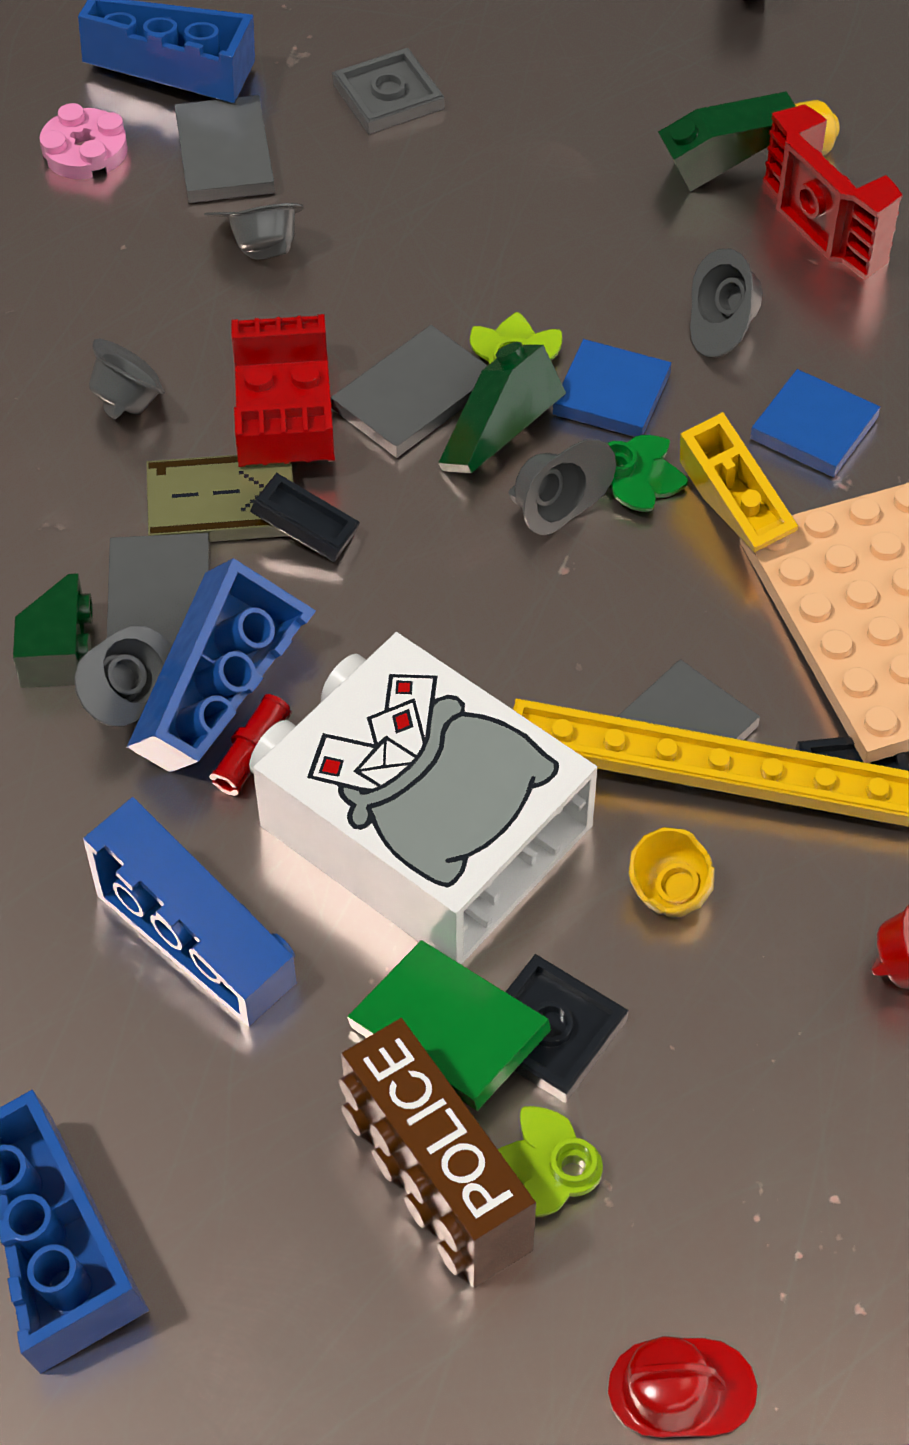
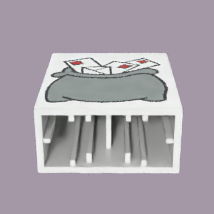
M395 632L367 660L359 654H352L343 659L326 680L321 693V703L297 726L289 720H282L269 728L255 746L249 763L250 771L254 774L260 826L415 940L418 942L423 940L459 964H462L593 826L597 766L398 632Z

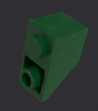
M78 573L67 574L15 616L13 660L21 688L75 685L74 675L77 664L92 649L90 634H84V624L93 623L91 593H82Z

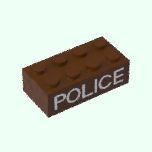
M402 1017L342 1052L343 1077L339 1079V1085L346 1099V1103L341 1106L343 1115L357 1136L366 1133L376 1148L372 1151L373 1157L386 1179L392 1181L397 1178L408 1194L404 1197L405 1203L417 1224L422 1228L430 1225L441 1242L437 1244V1248L448 1269L454 1275L462 1272L472 1287L476 1288L531 1253L534 1247L536 1201Z

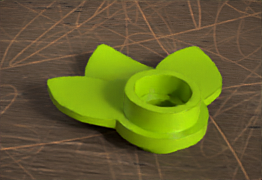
M515 312L503 321L496 330L482 326H473L470 334V346L475 354L487 360L489 364L497 358L496 353L499 349L513 342H521L522 345H544L550 360H553L558 355L562 346V332L560 329H549L535 334L522 314Z
M523 1106L520 1112L523 1140L498 1148V1151L536 1201L535 1217H543L557 1212L570 1196H582L594 1190L602 1177L603 1162L601 1155L593 1145L583 1139L576 1138L568 1118L546 1108ZM574 1163L580 1165L584 1171L580 1175L571 1176L567 1175L563 1168L567 1164Z

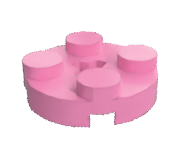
M76 103L61 106L58 110V116L53 117L46 123L39 138L43 158L47 160L48 167L54 173L70 179L93 178L92 171L100 170L106 167V173L116 169L123 162L128 151L123 120L119 114L101 109L83 108ZM85 141L82 145H76L77 143Z

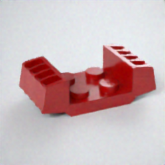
M803 104L772 113L771 119L773 122L772 129L769 132L771 137L770 144L767 147L768 159L765 162L766 173L763 177V182L777 199L776 210L829 261L843 263L864 280L868 279L889 263L902 193L887 175L856 188L847 176L842 175L826 160L822 150L827 119L814 109Z
M318 314V316L301 317V315H298L297 317L231 320L235 365L236 407H234L238 467L254 464L267 465L269 463L289 464V462L300 461L309 463L315 460L335 461L325 314Z

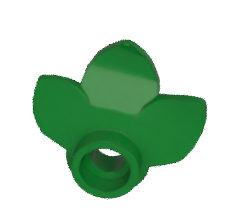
M639 435L629 442L611 441L607 443L613 450L616 459V470L610 485L614 497L622 505L641 512L653 511L656 497L665 498L673 496L687 486L688 478L679 469L664 460L669 450V439L655 435Z

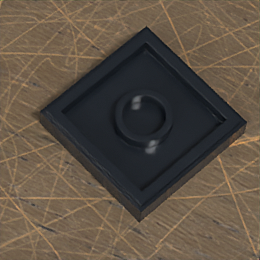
M534 954L506 990V993L548 1018L551 1031L514 1071L564 1103H567L626 1023L629 1010L537 954Z

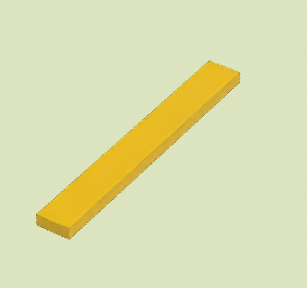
M515 699L514 711L595 764L597 769L909 827V771Z

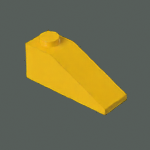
M724 412L680 433L681 465L703 499L753 552L798 531L797 523Z

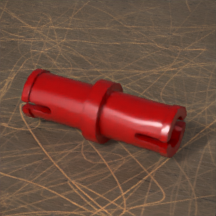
M265 694L245 727H238L231 737L233 745L216 770H213L209 776L212 779L211 782L218 789L233 796L239 794L242 789L241 787L251 774L249 768L250 758L258 741L274 724L289 719L292 711L289 710L290 706L284 700L272 694Z

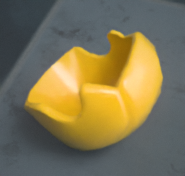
M668 827L659 828L644 835L631 851L629 864L631 884L643 903L659 915L682 917L701 908L714 890L715 867L712 865L710 854L690 831Z

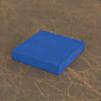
M583 339L562 383L566 394L553 404L552 414L633 437L644 435L670 376L672 362Z
M797 369L752 426L750 439L834 478L878 419L881 406Z

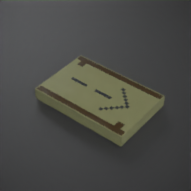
M237 455L146 461L148 536L209 533L210 542L289 536L252 514L250 510L254 500L276 472L293 482L292 462H289V464L269 463L267 465L254 464L238 467Z

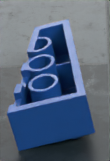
M87 0L78 15L82 62L227 102L235 103L255 62L254 16L252 14L134 0Z
M234 558L206 572L127 748L168 772H173L198 762L237 713L236 709L241 702L257 688L264 679L262 677L277 657L282 656L293 642L291 640L302 625L307 624L316 610Z
M134 797L130 798L83 838L97 896L248 1027L297 984L294 964L295 953L290 945L278 934H271Z
M32 1089L1 1106L0 1240L1 1244L5 1247L10 1278H7L10 1297L16 1309L20 1353L41 1374L147 1313L149 1309L52 1116Z

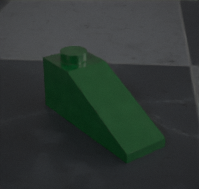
M785 91L699 108L661 129L658 133L691 192L767 148L770 144L771 136L769 132L772 129V113L792 108L796 105L788 92Z
M513 342L497 351V358L481 371L438 462L442 471L472 473L566 394L544 345H522L521 342Z

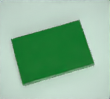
M420 940L347 1016L351 1028L366 1038L402 1017L461 1100L476 1111L483 1106L551 1031L548 1018L423 940Z

